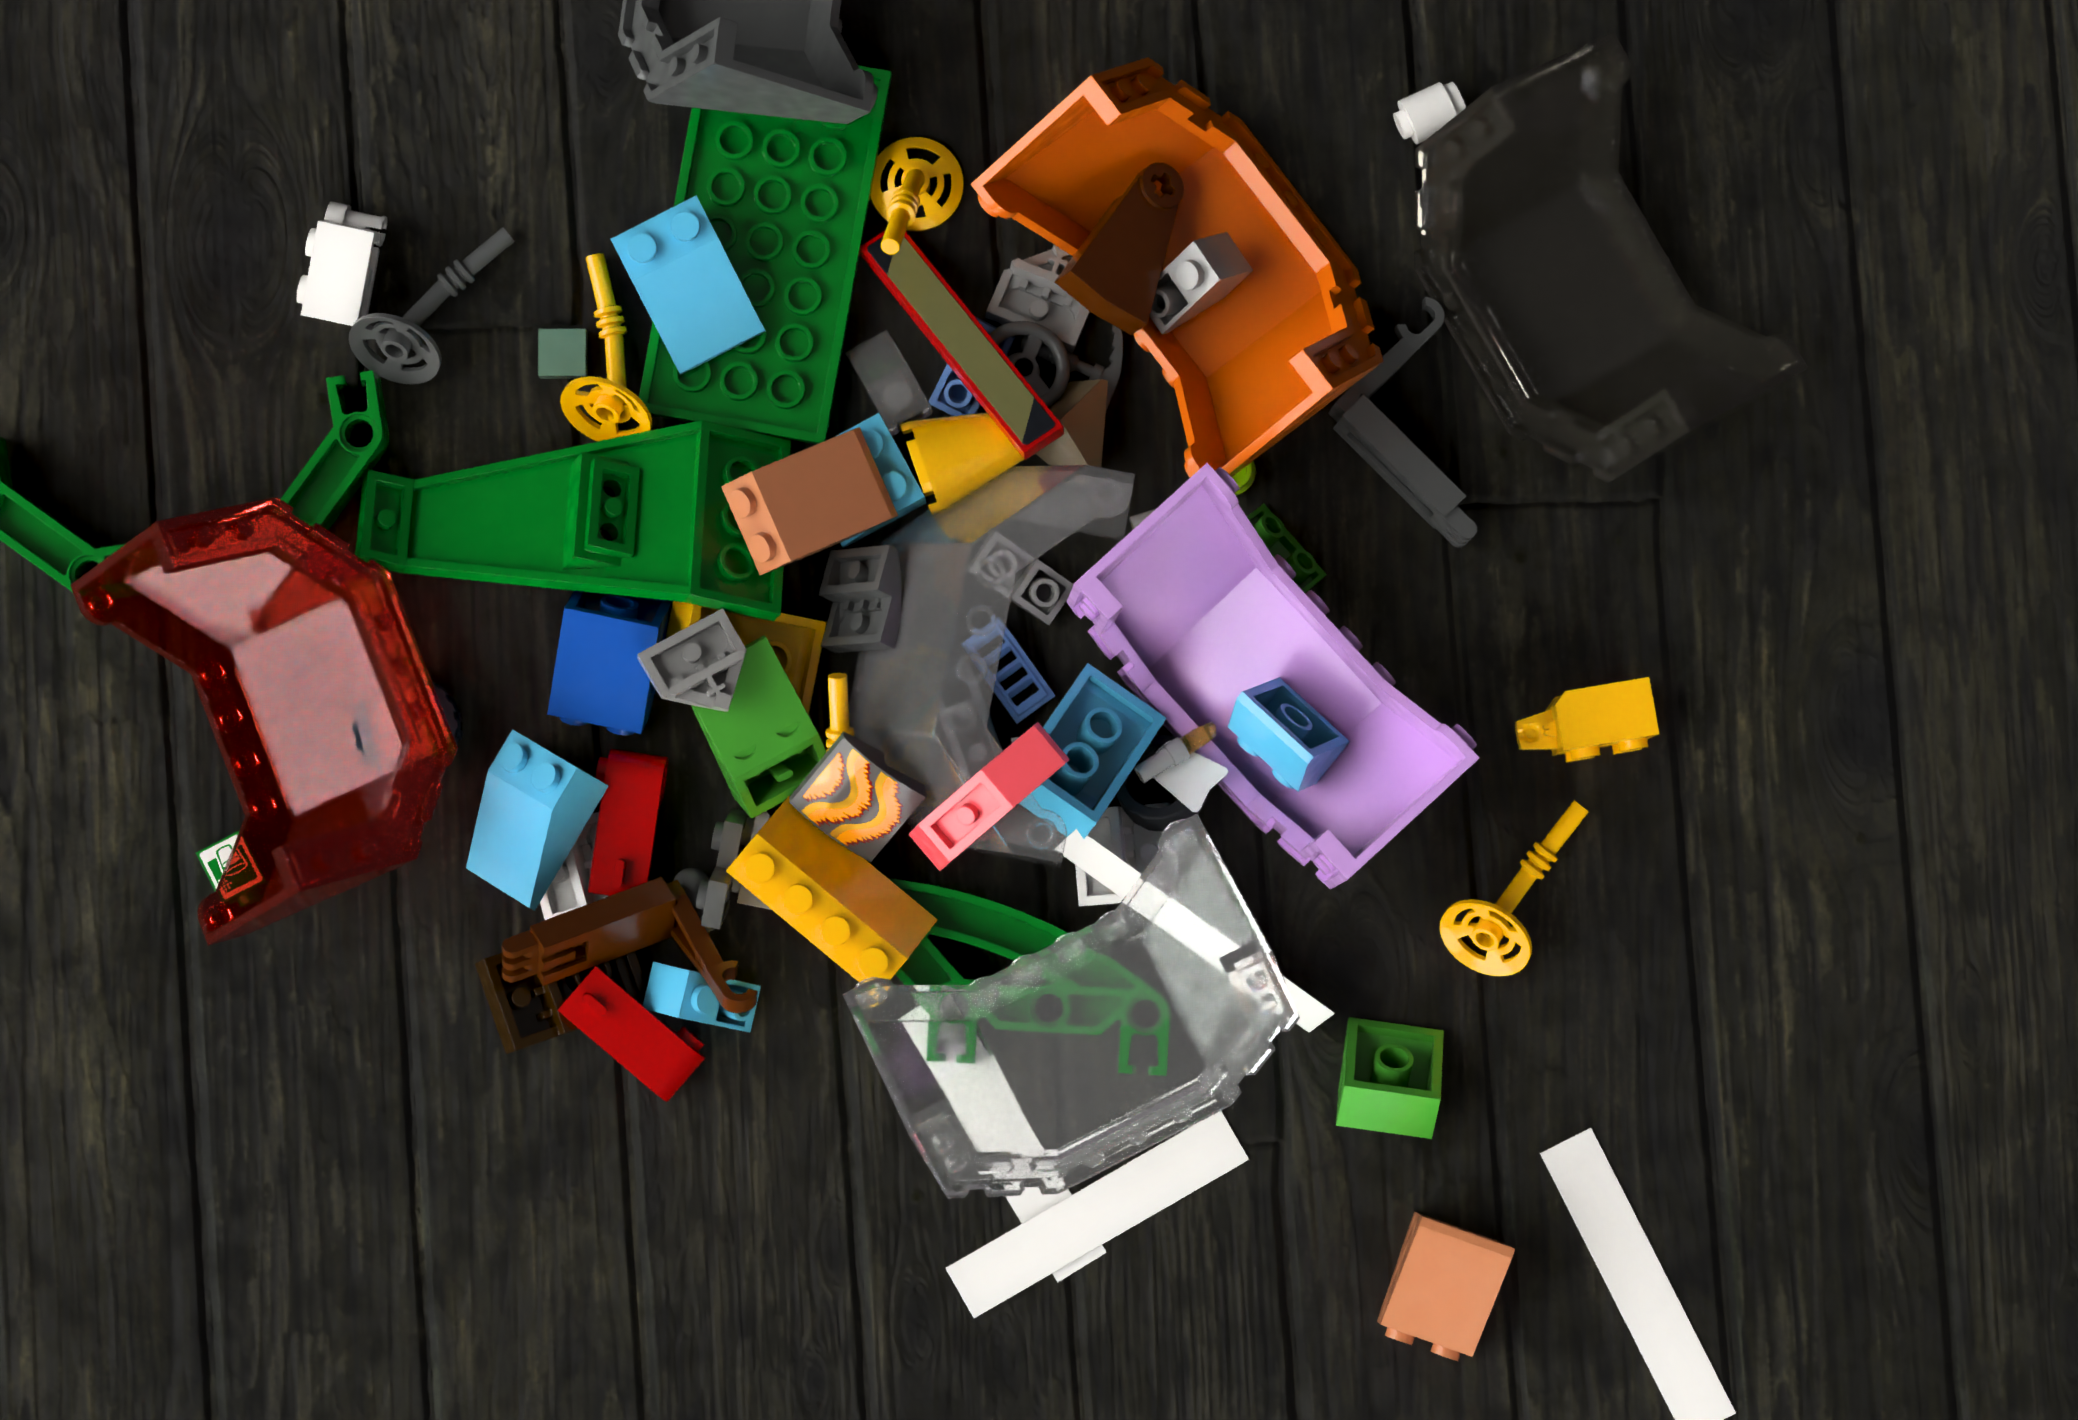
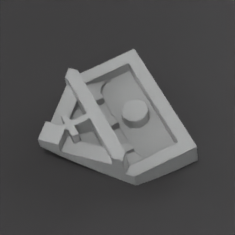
M1053 245L1052 249L1024 260L1020 258L1012 260L1010 268L1002 273L987 308L985 318L1002 325L1015 321L1038 323L1056 334L1066 350L1073 353L1090 311L1055 283V280L1072 259V255Z
M722 608L638 653L637 659L661 699L728 712L747 649Z

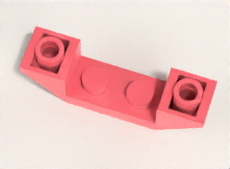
M1037 722L923 819L908 835L936 868L941 871L1070 759L1040 723Z

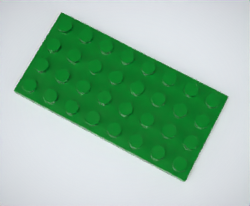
M858 65L859 69L872 74L874 84H876L878 90L877 99L870 113L849 124L700 108L691 109L674 206L697 195L766 332L680 375L652 322L639 398L647 406L651 416L685 422L704 420L811 444H819L827 440L860 257V246L863 240L892 79L891 71Z

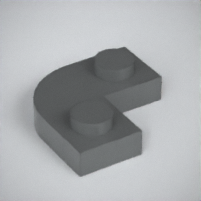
M731 808L725 821H717L715 824L711 849L719 851L716 867L709 881L701 880L696 899V908L703 909L701 926L720 930L728 913L733 877L726 870L743 850V845H741L742 834L749 817L744 810Z

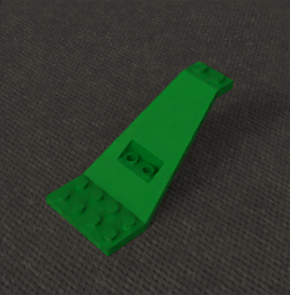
M699 420L415 480L368 469L362 480L354 563L404 574L679 601L719 610L723 608L724 611L774 621L781 615L784 566L759 575L721 486L751 471L790 456L791 441ZM603 487L610 488L614 492L615 497L608 496ZM600 530L608 532L612 541L604 539Z

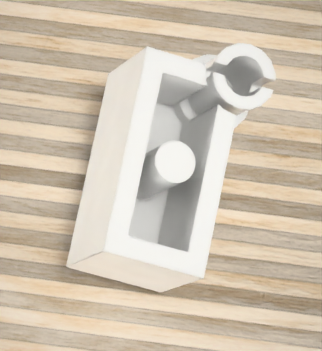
M333 201L329 203L324 220L318 221L317 228H311L307 236L305 255L311 257L308 276H301L297 289V303L302 304L301 315L353 326L357 319L368 314L380 252L378 247L373 246L375 244L381 247L386 235L385 233L370 230V228L387 229L386 216L381 217L352 211L351 206Z

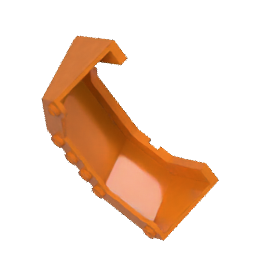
M1147 57L1089 76L970 185L977 192L981 207L993 217L999 216L1004 219L1012 218L1074 256L1113 201L1125 193L1138 173L1153 163H1165L1178 172L1183 182L1184 194L1178 205L1162 271L1194 240L1224 232L1229 234L1253 271L1225 298L1171 332L1162 335L1149 317L1148 324L1133 333V336L1138 345L1146 352L1151 353L1163 368L1162 373L1165 380L1175 389L1188 448L1184 451L1186 461L1184 468L1188 476L1191 478L1200 468L1208 463L1214 470L1221 467L1233 477L1384 361L1380 347L1374 343L1370 345L1368 334L1374 330V325L1367 301L1361 297L1357 299L1355 288L1361 284L1358 269L1243 120L1229 111L1221 117L1208 108L1211 106L1209 97L1182 79L1176 85L1172 84L1162 77L1164 74L1163 67ZM1158 180L1153 182L1156 185L1155 193L1159 197L1164 195L1161 192L1162 184Z

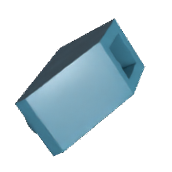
M653 962L643 1006L649 1011L750 1033L757 1003L751 1010L744 1013L729 1012L721 1006L699 971ZM738 980L725 981L730 990L736 994L745 993L748 989L758 991V1002L760 985Z

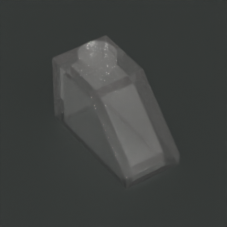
M887 330L845 352L891 436L902 431L900 424L913 420H922L932 415L931 406Z

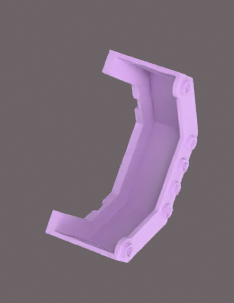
M1206 463L1074 583L1066 602L1080 619L1085 615L1094 623L1088 630L1090 636L1108 659L1111 660L1117 655L1124 665L1117 673L1140 700L1167 718L1163 723L1164 727L1174 737L1187 742L1196 753L1227 768L1229 771L1227 776L1217 784L1243 813L1265 834L1272 828L1280 833L1281 838L1277 841L1278 844L1301 865L1305 866L1310 860L1313 861L1319 869L1315 875L1329 889H1332L1352 877L1479 759V756L1473 751L1477 744L1460 725L1456 724L1450 728L1448 725L1438 722L1393 687L1396 681L1380 663L1375 662L1371 665L1362 656L1359 650L1363 646L1358 638L1345 626L1338 630L1326 617L1329 608L1323 600L1312 590L1305 594L1292 580L1296 573L1288 562L1278 554L1273 557L1238 504V498L1234 493L1239 490V486L1223 468L1219 467L1214 470ZM1279 677L1350 741L1317 784L1299 792L1281 784L1272 773L1273 768L1261 757L1251 755L1245 751L1237 741L1238 736L1228 728L1236 699L1241 692Z

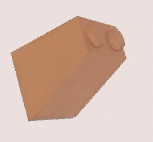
M860 427L751 471L721 486L759 575L832 547L898 516Z
M1414 1211L1377 1319L1380 1325L1387 1327L1385 1336L1409 1345L1413 1344L1415 1337L1433 1343L1431 1352L1455 1361L1459 1360L1461 1353L1473 1357L1511 1263L1515 1248L1506 1243Z

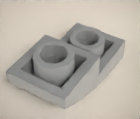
M996 531L990 533L966 568L969 573L1047 625L1051 624L1067 601L1074 585Z

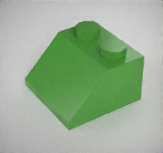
M1349 1017L1338 1089L1336 1126L1432 1139L1441 1101L1444 1030Z

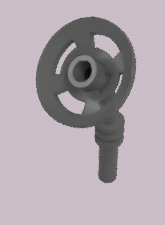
M502 227L462 261L454 260V268L447 266L445 268V275L442 273L437 274L438 281L402 317L386 313H372L357 319L349 332V344L356 358L367 369L373 370L380 377L396 383L421 384L434 378L441 366V353L436 342L420 325L450 295L456 297L458 295V288L465 290L467 288L465 282L472 284L475 281L474 275L515 242L513 238ZM378 322L374 326L369 325L371 323ZM420 337L426 342L427 346L422 344ZM375 339L387 359L384 360L369 347L366 340ZM411 349L415 351V353L409 354ZM422 359L426 362L425 365L420 367H403V364H415Z

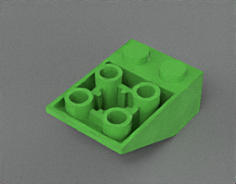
M765 635L745 645L747 649L728 712L691 705L734 799L751 819L784 802L788 796H791L826 753V749L815 726Z

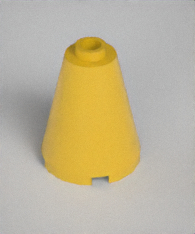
M987 412L913 420L900 424L904 435L910 432L914 434L915 439L907 441L906 444L923 493L926 497L935 495L937 502L928 505L931 515L943 511L1024 460Z

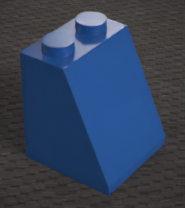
M574 591L563 611L547 715L559 717L562 722L574 726H582L587 723L604 726L609 732L617 735L642 734L650 717L656 689L637 659V654L666 638L673 601Z

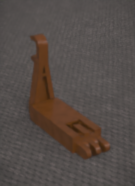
M659 877L530 926V930L506 938L502 943V978L507 982L513 983L536 974L544 986L673 937L705 979L725 1010L733 1013H744L751 1010L757 1003L758 991L748 989L742 994H736L730 990L725 981L735 980L738 973V961L730 960L723 962L705 927L701 926V920L678 880L666 884L664 879Z

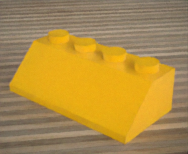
M788 796L728 867L726 872L877 996L910 957L938 919L866 859L842 846L813 825L790 804V796Z

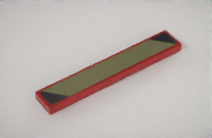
M885 231L860 246L861 257L1024 460L1064 435V426L907 232L904 234L899 251L893 255L886 254L881 249V242Z

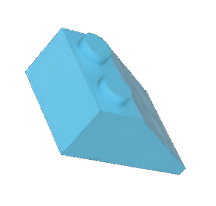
M697 195L611 238L680 375L766 332Z
M1087 663L1043 726L1045 731L1070 760L1019 804L1066 837L1077 829L1083 839H1085L1097 824L1167 718Z
M512 729L487 772L466 869L535 911L606 792L608 785Z

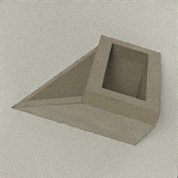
M1097 379L1069 382L1061 398L1049 407L1051 412L1064 426V435L1035 454L1062 476H1101L1108 380Z

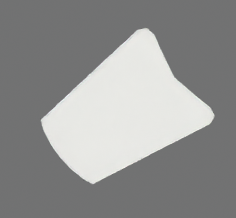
M1187 749L1190 758L1177 766L1169 767L1153 779L1192 812L1197 813L1201 809L1209 790L1227 776L1229 771L1226 767Z

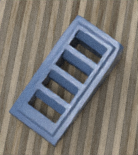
M1000 617L993 620L961 644L965 654L1016 724L1055 697L1053 691ZM1000 636L1004 644L982 659L977 651ZM1009 652H1012L1016 659L993 674L989 667ZM1023 667L1027 675L1007 690H1004L1000 683ZM1034 683L1039 690L1016 706L1011 699Z

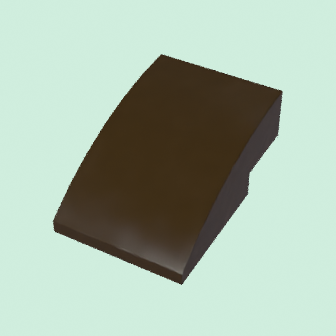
M635 951L597 965L600 970L643 1005L647 984ZM503 953L484 958L475 963L506 1055L579 1029L557 1010L594 967L543 986L536 974L513 983L505 981L502 978Z

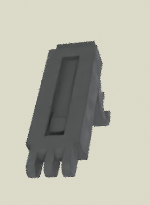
M1425 297L1422 300V310L1427 311L1431 315L1432 323L1419 334L1411 333L1406 324H1397L1394 332L1399 342L1383 356L1384 362L1346 391L1335 402L1328 414L1337 422L1333 429L1433 529L1436 528L1454 547L1461 548L1477 533L1476 524L1458 507L1466 495L1369 400L1442 326L1444 322L1442 306L1435 299Z

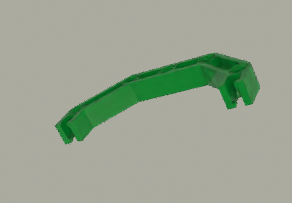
M373 370L360 372L362 387H366L368 408L365 412H353L350 414L348 413L343 392L348 391L345 376L340 375L326 378L333 428L265 521L96 548L12 487L5 438L0 436V541L74 594L93 602H105L297 569L306 562L360 488L363 476L368 469L373 470L389 445V429L381 378ZM362 424L371 425L373 429L371 442L364 447H354L351 442L353 430ZM282 533H289L293 539L291 552L283 557H275L272 552L273 540ZM195 549L198 554L197 566L188 573H182L178 567L180 554L184 550ZM99 564L103 569V579L97 587L88 589L83 581L84 573L90 566Z

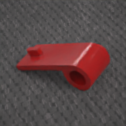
M610 749L608 758H599L596 778L607 784L608 788L600 803L588 893L611 896L649 881L659 806L662 804L667 782L668 757Z
M597 966L590 971L557 1010L666 1102L674 1096L706 1059L700 1052L705 1044L684 1026L678 1032L671 1027L668 1028Z

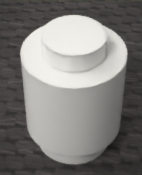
M1438 82L1399 100V111L1393 113L1394 121L1403 139L1411 137L1416 144L1459 126V120L1468 116L1464 100L1454 82L1446 85Z

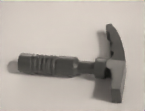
M1114 325L1112 327V334L1114 335L1112 348L1114 350L1109 358L1111 365L1108 368L1104 369L1105 367L1097 363L1095 366L1079 360L1076 354L1067 351L1070 360V372L1077 371L1088 376L1089 380H1108L1106 411L1120 378L1123 358L1122 330ZM1028 335L1024 336L1019 351L1023 350ZM1042 342L1036 357L1056 366L1051 350Z

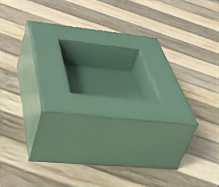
M538 329V376L540 379H576L588 376L587 329Z

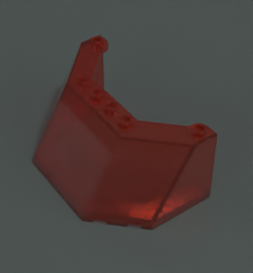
M278 497L156 521L70 585L81 613L90 622L101 626L112 624L191 674L244 811L245 818L217 889L214 893L205 897L198 907V920L208 946L250 934L416 860L423 844L420 838L425 824L432 819L443 789V785L440 783L446 767L452 764L458 748L388 569L372 559L365 562L348 551L350 544L319 524L308 525L293 515V507ZM355 718L364 755L361 750H357L355 742H357L355 733H352V724H355Z

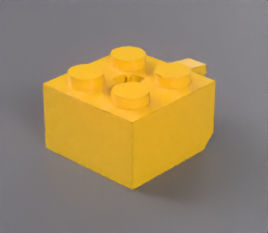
M1645 677L1564 691L1562 695L1553 698L1545 712L1515 722L1519 750H1551L1552 756L1565 754L1567 763L1595 758V756L1601 755L1600 748L1612 746L1613 755L1638 751L1648 747L1647 740L1659 735L1650 678Z

